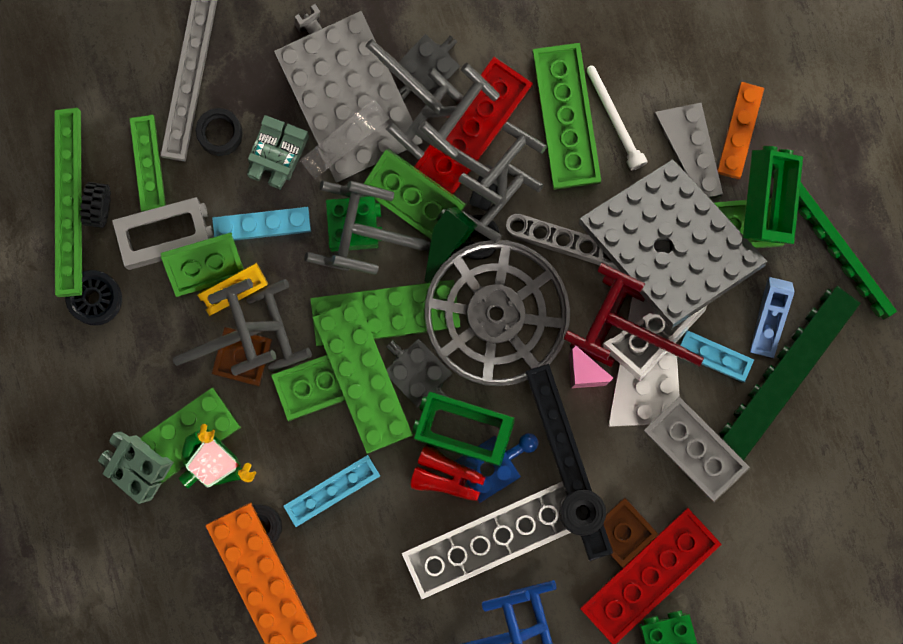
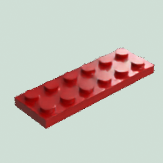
M496 57L492 58L481 76L500 94L499 98L496 101H492L481 90L446 138L452 146L477 161L482 157L533 86L532 82ZM429 145L423 157L414 166L453 195L462 184L459 182L460 176L463 173L469 175L471 172L470 169L432 145Z
M686 508L579 609L611 644H617L722 544L692 511Z

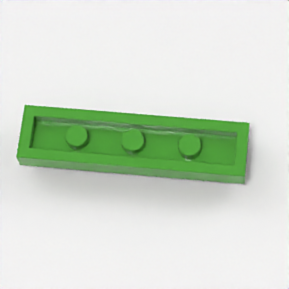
M148 115L130 118L141 212L166 206L155 116Z

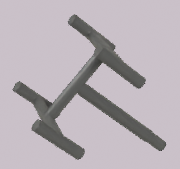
M373 39L369 40L366 44V47L426 104L405 134L393 123H390L386 130L417 159L423 157L424 151L412 141L417 129L420 128L448 156L454 159L459 151L446 140L447 136L481 90L492 101H496L500 94L472 66L466 63L462 66L461 71L474 83L465 96L456 90L434 67H431L426 73L439 86L432 95ZM447 93L458 105L444 107L440 101ZM449 117L439 132L426 121L428 118Z
M509 122L504 124L502 130L517 140L492 169H489L457 149L459 151L458 155L454 158V160L484 178L479 183L463 173L459 178V182L494 204L480 220L464 211L463 213L477 224L476 231L495 243H498L502 235L488 227V225L519 187L524 183L535 191L540 192L544 185L510 164V162L525 144L541 154L546 150L547 145ZM420 128L417 129L416 135L446 154ZM507 173L514 177V180L508 187ZM492 183L497 185V193L489 189Z
M321 181L320 190L350 197L338 255L327 257L306 252L304 257L306 262L345 271L352 269L376 275L378 265L347 258L352 233L414 249L430 251L431 242L355 223L360 197L372 196L392 201L394 198L393 191L354 181H349L347 186Z
M249 278L208 295V300L211 304L228 299L237 330L173 357V363L176 366L238 341L242 342L247 360L231 366V372L235 376L268 363L270 372H274L311 357L312 353L309 348L292 353L273 295L289 288L288 281L283 279L246 296V301L249 304L264 298L272 321H245L237 294L253 288V283ZM261 331H275L283 358L276 360V353L273 350L257 356L251 336Z

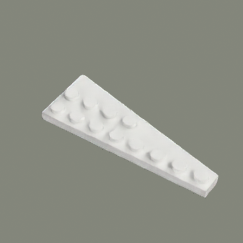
M658 240L654 243V248L658 253H670L668 241ZM632 297L628 320L637 323L649 313L654 312L655 309L647 300L642 302ZM667 352L641 381L619 364L608 421L609 427L650 425L680 397L677 356Z

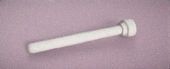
M589 66L587 74L628 153L627 164L630 170L633 171L641 168L648 163L644 153L636 150L596 68Z

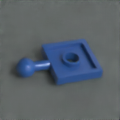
M527 433L521 436L519 444L505 452L501 467L494 465V473L491 476H485L483 485L470 483L467 480L469 487L480 492L479 503L521 477L511 460L523 452L532 453L537 449L538 439L535 435ZM496 436L491 437L477 447L493 451L497 440ZM464 455L455 460V462L481 473V465L485 463Z

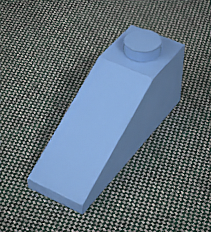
M768 277L750 353L774 358L795 293L792 282Z

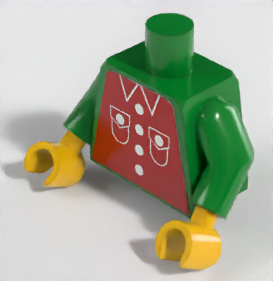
M202 424L200 430L185 438L181 460L187 470L178 479L186 488L189 489L197 480L207 488L237 480H243L244 482L253 481L257 472H249L252 465L245 463L243 468H240L241 464L237 456L214 435L215 430L210 432L207 429L206 424Z

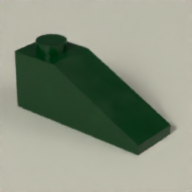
M457 207L443 209L436 218L438 222L433 228L424 280L428 284L431 283L434 275L443 263L461 249L477 227V224Z

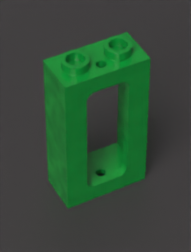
M763 146L762 150H752L743 238L771 243L794 244L803 156L793 155L794 151L788 149H779L777 151L778 147ZM774 165L775 174L769 229L766 230L772 166Z
M429 392L427 397H423L420 404V410L423 412L420 420L416 419L412 430L416 441L501 467L514 426V417L433 392ZM443 410L498 427L500 430L493 451L433 433L431 426L436 412Z

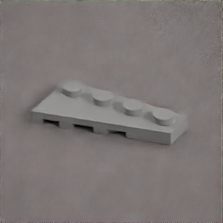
M702 103L655 112L654 116L659 121L667 141L669 140L675 152L674 155L678 162H680L684 172L708 198L722 196L723 192Z

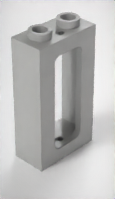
M195 197L112 220L124 267L131 270L162 261V252L214 238L211 225H206L205 217H208L205 203H200L199 199ZM186 213L192 215L196 230L194 235L133 251L129 229Z

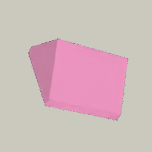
M577 346L569 353L571 388L606 386L613 379L610 374Z

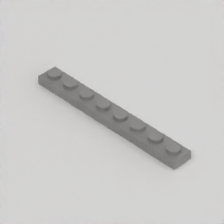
M218 0L191 1L161 151L162 158L186 162Z

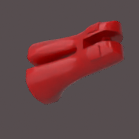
M429 444L425 445L419 456L418 464L452 476L453 479H448L416 467L411 479V488L421 491H438L463 499L478 501L480 492L473 490L469 486L467 488L465 485L467 480L470 483L483 485L486 477L476 470L451 460L435 447Z

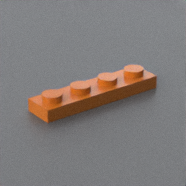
M745 82L740 83L717 168L718 174L738 180L741 178L764 92L763 87Z

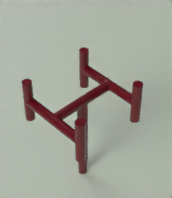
M601 263L598 272L605 275L602 283L611 286L586 338L569 330L566 332L564 340L571 343L570 347L574 348L577 346L589 357L612 367L615 359L610 356L611 351L601 346L613 325L700 367L704 357L617 315L627 295L642 302L646 300L640 294L645 283Z

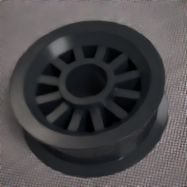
M97 270L82 272V288L84 289V292L80 295L82 298L77 299V296L65 297L69 312L81 322L93 326L103 325L111 321L118 314L122 305V292L117 282L109 275ZM94 292H98V301L90 304L89 296Z

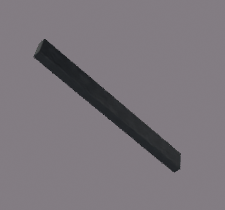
M546 364L525 371L566 495L577 490L592 491L550 365ZM585 505L577 507V518L580 520L588 519L590 516L589 508ZM604 524L595 533L581 536L589 561L613 554Z

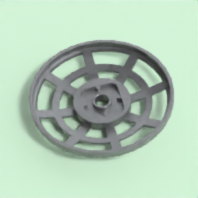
M489 240L466 246L454 253L443 263L434 275L425 299L424 319L431 345L439 358L451 370L475 383L488 386H505L528 380L526 373L510 378L492 379L494 364H507L523 358L531 369L550 364L561 350L565 341L564 336L568 331L570 322V306L563 281L554 267L543 256L519 243L499 240L498 243ZM501 249L498 263L483 264L469 270L462 259L466 255L479 250ZM510 250L530 258L545 272L532 280L522 270L508 265ZM454 264L462 277L452 287L447 301L433 299L440 279ZM497 271L495 285H488L482 288L474 277L483 272ZM506 273L518 277L526 286L518 292L504 286ZM550 279L559 297L561 318L546 317L545 301L539 287ZM467 283L474 293L468 305L454 303L458 291ZM531 293H533L537 302L538 316L525 314L522 300ZM493 307H497L502 311V318L498 321L491 319L489 311ZM431 309L445 311L446 325L453 339L442 348L433 330ZM453 312L465 314L467 317L469 328L460 335L457 334L454 326ZM523 324L537 325L533 337L524 345L517 336ZM544 327L559 328L553 347L541 362H538L530 351L540 340ZM475 335L481 340L486 341L485 356L471 350L465 345V342ZM509 340L517 351L508 356L495 357L496 343ZM459 348L470 358L484 363L483 376H476L463 370L452 362L448 355Z

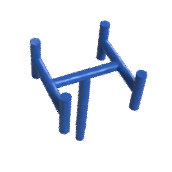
M552 580L512 590L510 595L483 601L482 608L485 612L503 608L509 632L462 644H523V641L540 634L542 644H553L539 594L556 590L555 581ZM531 600L537 624L526 629H519L513 605Z

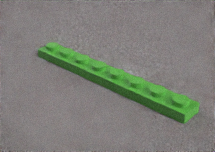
M78 108L55 110V295L57 297L82 295V222L80 216L82 210L81 111Z

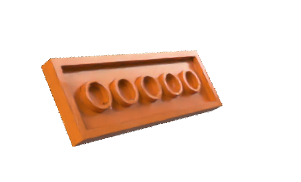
M250 502L207 523L205 526L264 643L302 644L317 637V633L252 503Z

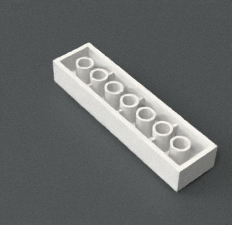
M563 483L555 484L403 552V558L421 599L571 533L564 527L560 519V507L567 496Z

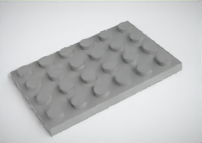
M362 11L274 51L336 183L377 164L386 149H390L395 154L407 150L386 130V127L393 123L405 134L413 123L389 69L366 47L369 40L373 39L375 41ZM417 135L412 139L416 145L422 143L421 138Z

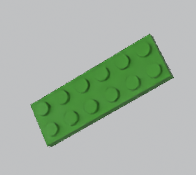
M580 43L533 49L532 53L553 190L600 184L601 176Z
M439 281L433 299L447 301L455 281ZM431 283L310 298L312 315L315 317L358 299L374 339L427 333L424 309L427 291ZM431 309L434 332L448 330L445 311ZM453 312L455 329L461 328L459 313ZM313 320L316 346H324Z
M358 299L312 317L366 453L369 454L413 436Z

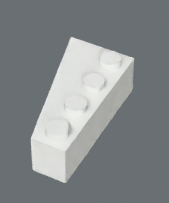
M707 306L672 329L656 311L649 313L635 324L676 343L705 312ZM624 330L604 343V348L611 351L610 355L639 381L667 353V351Z

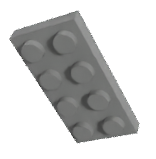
M680 397L644 430L653 442L713 503L750 469Z

